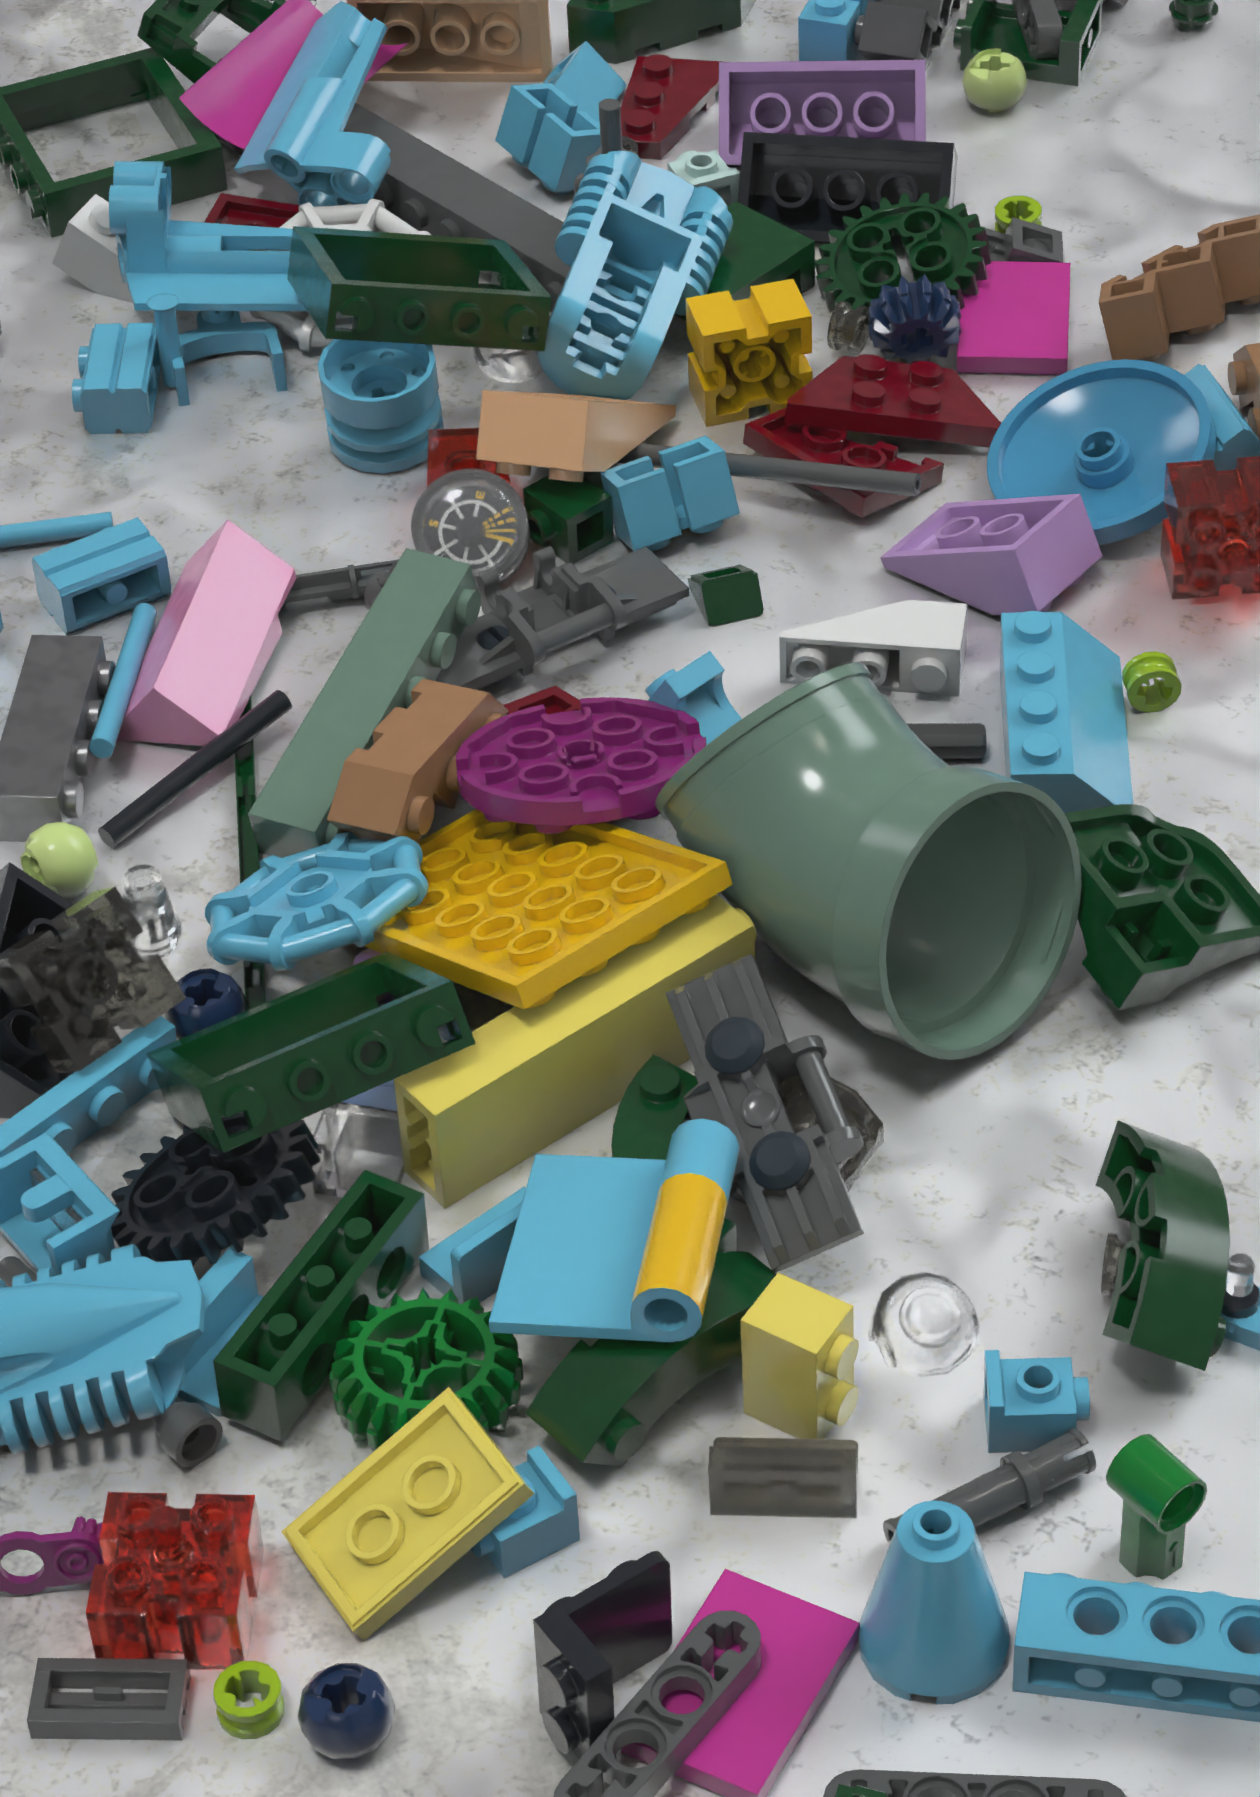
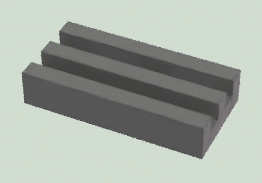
M38 1658L27 1716L31 1739L182 1740L184 1729L182 1715H186V1690H189L191 1681L188 1659ZM51 1688L93 1689V1692H51ZM123 1689L168 1690V1693H123Z

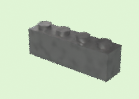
M31 636L0 740V841L26 842L32 832L47 823L65 822L71 824L73 818H80L84 805L82 782L84 777L92 776L95 765V756L90 752L89 745L115 669L114 661H106L102 636Z

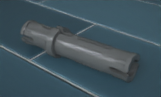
M1071 1428L1065 1434L1025 1455L1019 1451H1014L1000 1459V1467L976 1477L974 1480L932 1501H944L960 1507L971 1518L974 1527H977L1005 1514L1017 1506L1028 1510L1042 1503L1043 1493L1083 1474L1095 1471V1455L1093 1450H1090L1069 1461H1064V1455L1089 1443L1081 1431L1077 1428ZM902 1515L884 1521L883 1531L887 1542L892 1540Z

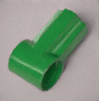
M1151 1434L1140 1435L1132 1439L1118 1452L1106 1474L1107 1485L1123 1499L1119 1562L1136 1578L1146 1575L1164 1580L1182 1567L1185 1527L1202 1506L1207 1494V1485Z

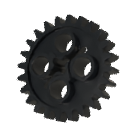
M243 1111L228 1118L225 1116L221 1117L229 1136L248 1128ZM301 1119L223 1153L184 1124L183 1134L177 1139L168 1136L160 1139L163 1149L158 1153H142L139 1158L144 1166L141 1169L125 1172L122 1177L128 1186L112 1191L111 1196L116 1203L115 1206L120 1210L111 1226L113 1238L119 1248L135 1244L141 1256L155 1262L191 1260L193 1267L199 1258L204 1256L207 1257L211 1265L217 1263L221 1251L228 1247L240 1253L244 1248V1239L252 1234L262 1238L268 1235L265 1224L269 1220H284L289 1217L284 1207L286 1203L304 1200L306 1195L301 1185L316 1180L317 1176L312 1167L321 1161L315 1150L318 1147V1143L304 1119Z

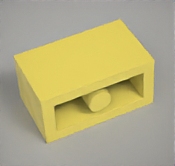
M778 1272L740 1320L744 1414L818 1448L835 1424L843 1426L849 1420L859 1397V1388L854 1385V1362L858 1354L859 1342L854 1338L853 1305Z

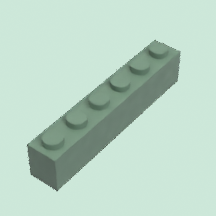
M408 548L405 549L248 813L259 853L283 858L330 843L337 834L343 833L327 821V817L344 761L356 748L369 750L373 746V730L395 707L407 709L413 703L411 700V690L422 679L435 681L441 669H447L451 665L456 652V643L466 626H471L475 623L481 607V594L479 591H476L471 564Z

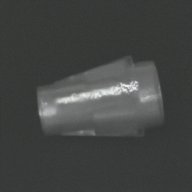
M137 865L128 869L123 875L119 937L131 954L137 958L155 960L165 957L176 948L178 939L182 934V923L161 878L160 871L151 865Z

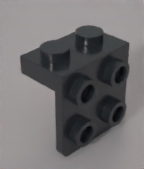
M652 1551L636 1561L629 1560L621 1563L603 1580L573 1597H563L555 1601L542 1615L533 1619L539 1710L549 1737L562 1753L567 1754L572 1751L580 1759L615 1719L613 1684L664 1654L672 1645L670 1563L659 1551Z

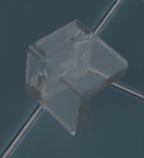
M344 1102L323 1110L313 1133V1137L318 1143V1147L315 1150L321 1158V1161L312 1167L317 1176L316 1180L312 1181L315 1194L343 1198L364 1170L401 1183L405 1168L398 1111Z

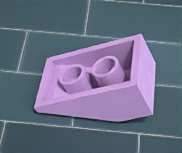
M1068 494L945 503L882 555L880 559L884 568L991 615H1001V613L1048 611L1052 607L1051 601L1065 589L1081 582L1084 579V572L1103 555L1081 495Z

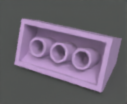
M925 60L719 62V155L728 167H741L743 132L926 141Z

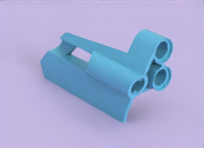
M342 1L321 16L314 23L234 170L240 175L250 171L270 169L299 193L298 205L308 202L313 207L347 205L348 202L351 204H367L370 199H373L390 167L391 159L389 154L391 150L385 142L373 135L343 131L387 31V26L376 18H373L371 22L354 6Z
M115 161L113 185H110L109 225L111 234H116L122 281L127 283L135 310L153 311V309L147 306V300L154 295L169 293L179 298L175 311H307L287 280L290 251H250L290 250L293 229L171 220V167H165L164 161Z

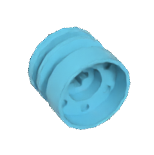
M334 339L323 349L317 365L325 406L328 437L331 451L343 464L361 472L385 474L407 470L422 463L439 448L444 435V424L438 394L439 384L436 360L432 345Z

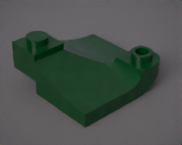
M1120 804L1064 813L1076 838L1081 865V895L1077 919L1087 950V956L1082 964L1098 983L1102 993L1113 1002L1118 1010L1165 1001L1171 991L1200 975L1229 962L1260 952V894L1224 851L1208 837L1196 830L1166 822L1155 816L1146 807L1136 804Z

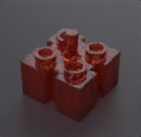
M1260 456L1239 457L1236 459L1235 470L1216 471L1213 460L1166 463L1164 504L1169 519L1162 520L1160 556L1172 600L1219 596V588L1223 584H1233L1236 587H1240L1242 594L1260 593Z
M108 1492L99 1538L104 1564L94 1565L86 1608V1618L95 1658L158 1659L159 1653L184 1654V1659H188L189 1669L225 1670L230 1665L241 1661H248L253 1628V1616L249 1597H257L264 1554L255 1495L196 1494L195 1504L190 1509L169 1506L167 1493Z

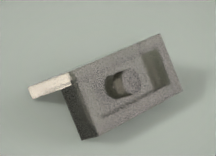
M718 1437L714 1440L713 1446L709 1447L710 1515L857 1518L858 1443L854 1440Z

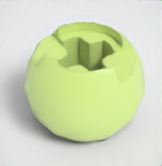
M995 48L981 51L969 61L964 70L962 83L969 102L979 108L987 109L988 113H1001L1009 110L1020 101L1025 92L1027 78L1022 62L1018 58Z
M65 822L47 823L32 832L25 842V852L20 857L24 872L67 900L77 897L89 888L94 880V870L98 867L96 851L88 835L81 827Z

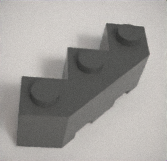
M868 0L865 15H860L856 22L854 32L855 45H859L858 51L866 60H925L926 71L932 61V51L929 50L930 44H941L952 24L951 9H960L965 0Z

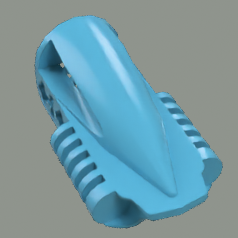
M621 150L599 154L589 161L584 177L579 184L578 192L574 196L567 217L561 227V232L555 241L554 248L557 256L571 268L548 321L545 351H538L537 355L543 372L555 386L568 394L621 400L632 398L642 387L662 346L673 315H686L685 298L707 294L715 268L718 266L725 243L730 235L733 226L732 215L727 210L728 207L721 196L713 189L706 186L695 187L668 170L641 162L640 157L630 151Z
M135 1244L112 1249L111 1261L108 1262L105 1261L101 1253L87 1256L86 1268H81L77 1260L62 1263V1274L57 1275L54 1268L49 1266L38 1269L37 1281L34 1282L27 1273L13 1276L12 1287H8L4 1280H0V1446L8 1445L13 1454L28 1451L29 1438H33L38 1447H44L54 1443L55 1431H58L61 1438L66 1441L79 1436V1425L84 1424L89 1434L103 1431L105 1427L104 1418L109 1417L114 1427L129 1424V1411L134 1410L139 1420L163 1415L164 1411H166L165 1409L176 1400L181 1389L187 1354L204 1331L206 1300L191 1260L155 1262L141 1256L138 1247Z

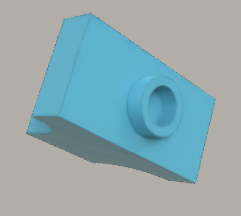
M708 651L677 672L675 669L669 670L657 678L645 690L650 697L648 701L659 703L677 711H684L694 717L699 722L701 736L706 737L707 745L742 719L726 697L722 684V675L725 670L711 651Z

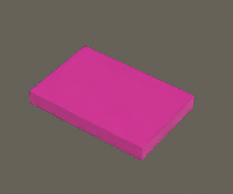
M991 261V264L986 265L987 280L977 281L979 293L977 295L962 294L965 307L960 309L961 333L959 335V343L957 344L956 372L1061 375L1067 372L1070 263Z
M725 1569L677 1646L698 1622L707 1615L718 1611H736L752 1619L761 1633V1668L755 1679L673 1775L725 1797H767L858 1643L860 1622ZM733 1643L728 1648L739 1654L741 1653L740 1645ZM714 1646V1663L727 1650ZM713 1665V1668L709 1671V1674H711L713 1678H714V1665ZM677 1690L665 1696L661 1705L669 1712L687 1714L698 1709L703 1703V1699L695 1692ZM631 1743L621 1748V1753L647 1764L654 1761L658 1755L655 1749L644 1743Z

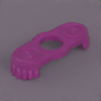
M80 1516L75 1519L71 1532L39 1535L33 1532L15 1531L0 1536V1561L9 1552L28 1550L36 1553L44 1564L33 1575L15 1576L8 1573L0 1562V1592L5 1591L10 1594L29 1595L41 1592L47 1587L78 1585L94 1581L106 1569V1564L112 1552L110 1530H106L104 1523L97 1524L94 1518H90L86 1522V1519Z

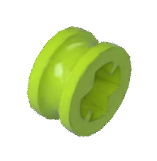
M1023 195L1002 199L995 206V231L1005 234L1012 217L1042 226L1040 221L1042 218L1041 205L1035 199Z
M1152 651L1133 657L1122 671V681L1127 690V697L1131 705L1139 711L1149 713L1166 709L1176 702L1181 694L1182 685L1177 675L1176 666L1172 658L1165 653ZM1150 679H1153V681H1154V684H1153V685H1150V682H1149Z
M241 1661L230 1665L219 1674L214 1683L213 1698L217 1706V1718L222 1729L229 1735L240 1739H257L269 1734L279 1726L284 1716L285 1703L282 1696L281 1681L274 1669L268 1664L258 1661ZM257 1692L261 1694L262 1702L255 1697L253 1698L254 1706H237L236 1698L241 1702H245V1693Z

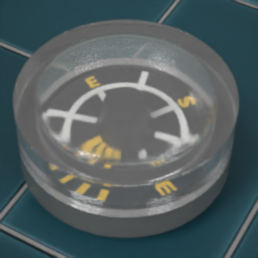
M461 469L447 473L433 481L423 491L414 507L411 532L416 551L471 564L476 591H478L477 576L494 569L498 573L500 585H502L516 574L527 556L530 544V527L524 503L517 491L506 480L496 474L479 469Z

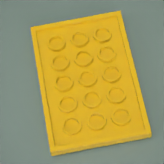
M475 809L419 841L423 853L420 869L421 873L426 877L429 886L426 896L419 905L405 907L374 932V941L365 945V947L380 953L388 951L455 983L524 1010L549 1002L555 996L556 990L576 978L599 972L607 965L608 959L626 948L654 939L659 934L661 927L681 915L692 914L704 909L711 902V897L730 887L733 883L726 861L605 822L573 825L569 830L561 833L545 834L538 832L533 824L512 821H488L485 819L483 812Z

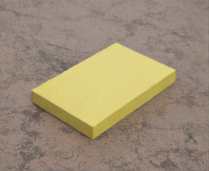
M448 1387L281 1532L351 1630L365 1641L534 1495V1492L463 1401Z

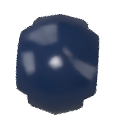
M212 968L198 969L180 978L167 994L165 1018L175 1026L176 1036L178 1039H181L247 1011L248 1002L241 987L230 975Z
M336 1663L316 1672L303 1688L297 1717L302 1733L315 1751L331 1759L356 1760L376 1751L390 1734L395 1704L391 1691L378 1672L358 1663Z

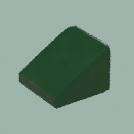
M740 564L690 575L691 578H687L689 588L705 621L709 625H720L763 614L764 608L758 574L752 569Z

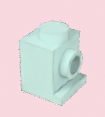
M716 150L710 152L686 151L679 155L675 161L667 163L668 171L695 187L706 186L713 189L721 196L727 206L735 201L738 202L740 173L736 168L730 169Z

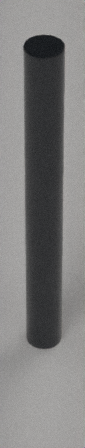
M280 690L273 692L98 829L99 836L103 842L109 847L115 848L292 709L291 701L287 695Z

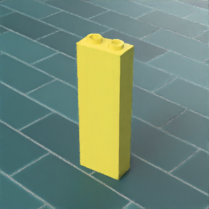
M716 894L711 897V902L704 909L692 914L681 915L661 927L659 934L654 939L626 948L608 959L607 965L599 972L589 976L578 977L556 990L555 996L549 1002L524 1010L515 1006L474 1030L472 1035L476 1044L395 1078L394 1085L404 1171L446 1209L621 1102L627 1087L653 1054L677 1067L690 1060L691 1058L666 993L749 954H752L755 958L757 934L750 917L742 909L733 908Z

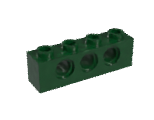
M368 1170L362 1172L213 1360L222 1416L282 1442L330 1379L329 1374L332 1371L331 1364L334 1363L333 1354L336 1350V1341L346 1339L349 1321H366L365 1316L367 1315L369 1304L384 1308L419 1263V1256L429 1250L424 1193Z

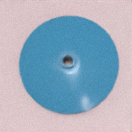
M1123 359L1097 362L1054 377L1029 393L1009 412L1000 424L991 442L987 457V477L995 499L1080 494L1099 545L1121 541L1152 528L1175 513L1192 497L1204 481L1214 459L1216 449L1215 425L1202 392L1189 378L1175 369L1143 360Z

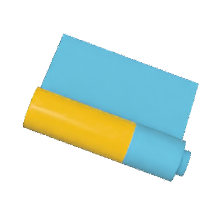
M708 1119L689 1120L679 1125L673 1132L666 1160L535 1154L489 1318L490 1333L655 1342L683 1341L694 1336L702 1323L740 1147L732 1131L717 1121Z

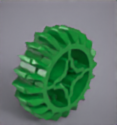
M422 1288L417 1299L404 1301L399 1295L394 1293L390 1304L391 1307L383 1309L369 1304L367 1315L365 1316L366 1321H349L346 1339L336 1341V1350L333 1354L334 1363L331 1364L332 1371L329 1374L331 1391L334 1394L335 1411L340 1416L341 1422L347 1423L348 1431L352 1434L354 1442L368 1440V1446L371 1447L373 1452L448 1387L463 1401L488 1435L489 1431L505 1432L509 1413L518 1409V1402L521 1398V1381L524 1379L522 1359L519 1358L518 1342L513 1334L490 1333L489 1318L491 1311L484 1313V1308L481 1306L478 1297L459 1304V1300L452 1289L441 1299L430 1298L424 1288Z

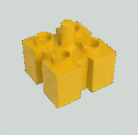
M794 279L750 286V297L742 300L733 301L729 290L685 298L687 336L694 352L688 353L689 390L706 427L749 419V408L766 405L770 414L786 408L787 399L813 379V371L804 355L812 353V315Z

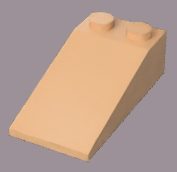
M347 0V4L354 6L371 22L373 18H376L387 26V31L381 42L382 45L408 43L368 81L543 82L553 69L549 0Z
M482 390L476 459L497 462L496 473L530 476L531 466L549 468L548 479L583 482L584 472H605L673 419L676 414V405L574 394Z

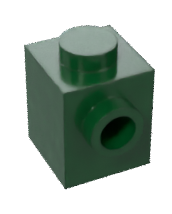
M549 475L523 489L524 509L529 522L530 539L537 545H542L543 547L551 546L555 555L565 563L574 564L614 541L612 497L586 477H583V482L548 479Z

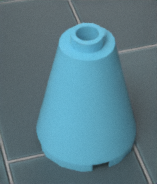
M921 1502L909 1508L901 1516L860 1619L858 1635L861 1659L873 1680L896 1697L911 1701L912 1693L936 1697V1705L955 1704L984 1691L1000 1676L1005 1664L1010 1632L1004 1609L971 1518L960 1507L948 1502Z

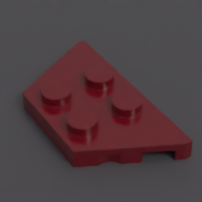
M863 354L857 357L842 356L787 399L784 423L988 448H990L993 437L1001 424L953 369L941 368L938 364L929 361H917L912 364L891 362L872 354Z

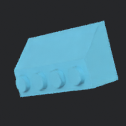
M1026 611L1001 613L999 669L1006 777L1043 791L1058 804L1064 813L1120 804H1133L1120 657L1063 612Z

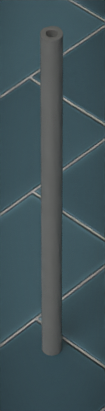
M641 443L620 459L618 463L625 464L649 456L653 467L662 468L658 452L673 446ZM725 452L730 475L735 477L914 497L918 496L921 488V476L919 473Z

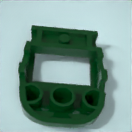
M156 0L143 13L137 36L190 81L196 83L217 63L196 51L198 42L195 39L220 13L245 31L252 33L280 8L286 0H274L273 4L266 0Z

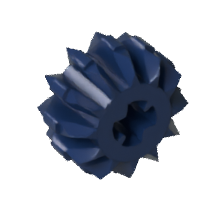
M924 274L917 282L909 283L901 276L898 287L882 285L879 298L870 301V308L868 310L870 322L868 325L869 337L873 341V346L880 348V352L886 361L899 358L901 363L910 364L912 361L917 360L930 361L933 355L947 358L950 345L959 343V335L961 333L959 320L961 319L960 305L956 301V296L950 295V291L947 289L944 281L931 285Z

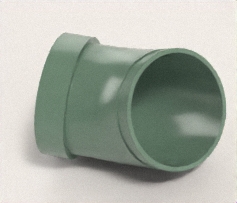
M861 662L844 664L822 672L785 691L741 719L684 764L661 789L655 801V806L662 817L669 820L676 830V837L683 848L726 861L733 885L721 891L718 895L733 908L742 909L750 917L755 926L757 937L770 950L810 982L845 1003L852 1015L871 1032L929 1057L943 1060L969 1058L981 1054L1007 1039L1032 1015L1055 981L1069 950L1080 905L1081 865L1075 835L1062 809L1050 796L1036 787L975 766L948 765L933 753L909 728L887 696L879 692L873 683L872 674L866 665Z

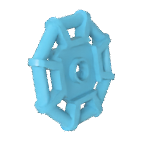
M351 832L337 834L330 843L283 858L270 855L260 860L259 870L231 891L214 895L207 904L205 918L211 926V933L207 939V951L214 960L223 965H232L238 961L271 964L276 971L293 969L299 960L352 943L363 947L374 941V932L405 907L417 906L423 901L429 886L426 877L421 873L420 869L423 858L422 849L416 841L406 836H398L384 841L361 839Z

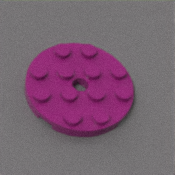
M615 697L581 698V710L549 715L545 712V707L542 704L500 717L472 733L462 743L456 754L458 787L466 802L483 812L486 820L491 822L512 821L533 824L538 832L545 834L561 833L569 830L573 825L601 823L626 817L634 820L650 819L660 814L655 806V801L661 789L684 764L707 745L706 737L701 736L699 722L694 717L684 711H677L653 701Z

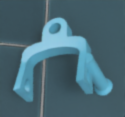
M163 293L154 295L147 300V306L153 309L163 381L166 386L176 388L179 406L190 405L185 364L195 359L227 352H266L270 356L277 392L288 390L283 351L274 324L268 322L241 323L239 311H199L196 317L198 329L179 334L175 311L179 298L174 294Z

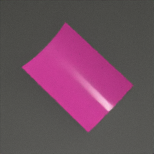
M287 0L184 92L179 99L211 131L231 144L245 150L314 23L323 14L309 0ZM408 43L400 45L381 44L364 84Z

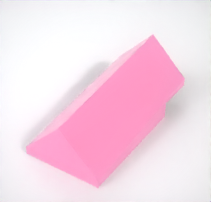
M227 520L186 562L142 660L117 740L205 746L240 719L283 633L278 614L296 580V574L293 567L231 521Z

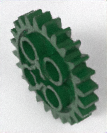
M904 193L899 203L891 205L884 197L880 199V209L875 211L865 205L861 206L862 217L856 220L847 216L842 218L845 231L829 230L830 244L819 246L821 259L815 260L818 274L816 279L821 297H825L827 309L829 311L837 309L839 320L842 322L853 317L857 329H861L869 323L868 310L870 308V301L879 298L882 285L898 287L902 275L896 253L893 249L892 235H899L913 281L917 282L924 274L931 285L944 281L947 289L950 291V295L956 296L960 309L965 307L962 294L977 295L979 293L977 281L987 280L986 265L991 264L985 227L980 226L978 215H968L964 203L951 208L950 200L947 196H944L935 204H931L929 193H924L917 202L910 203L908 194Z

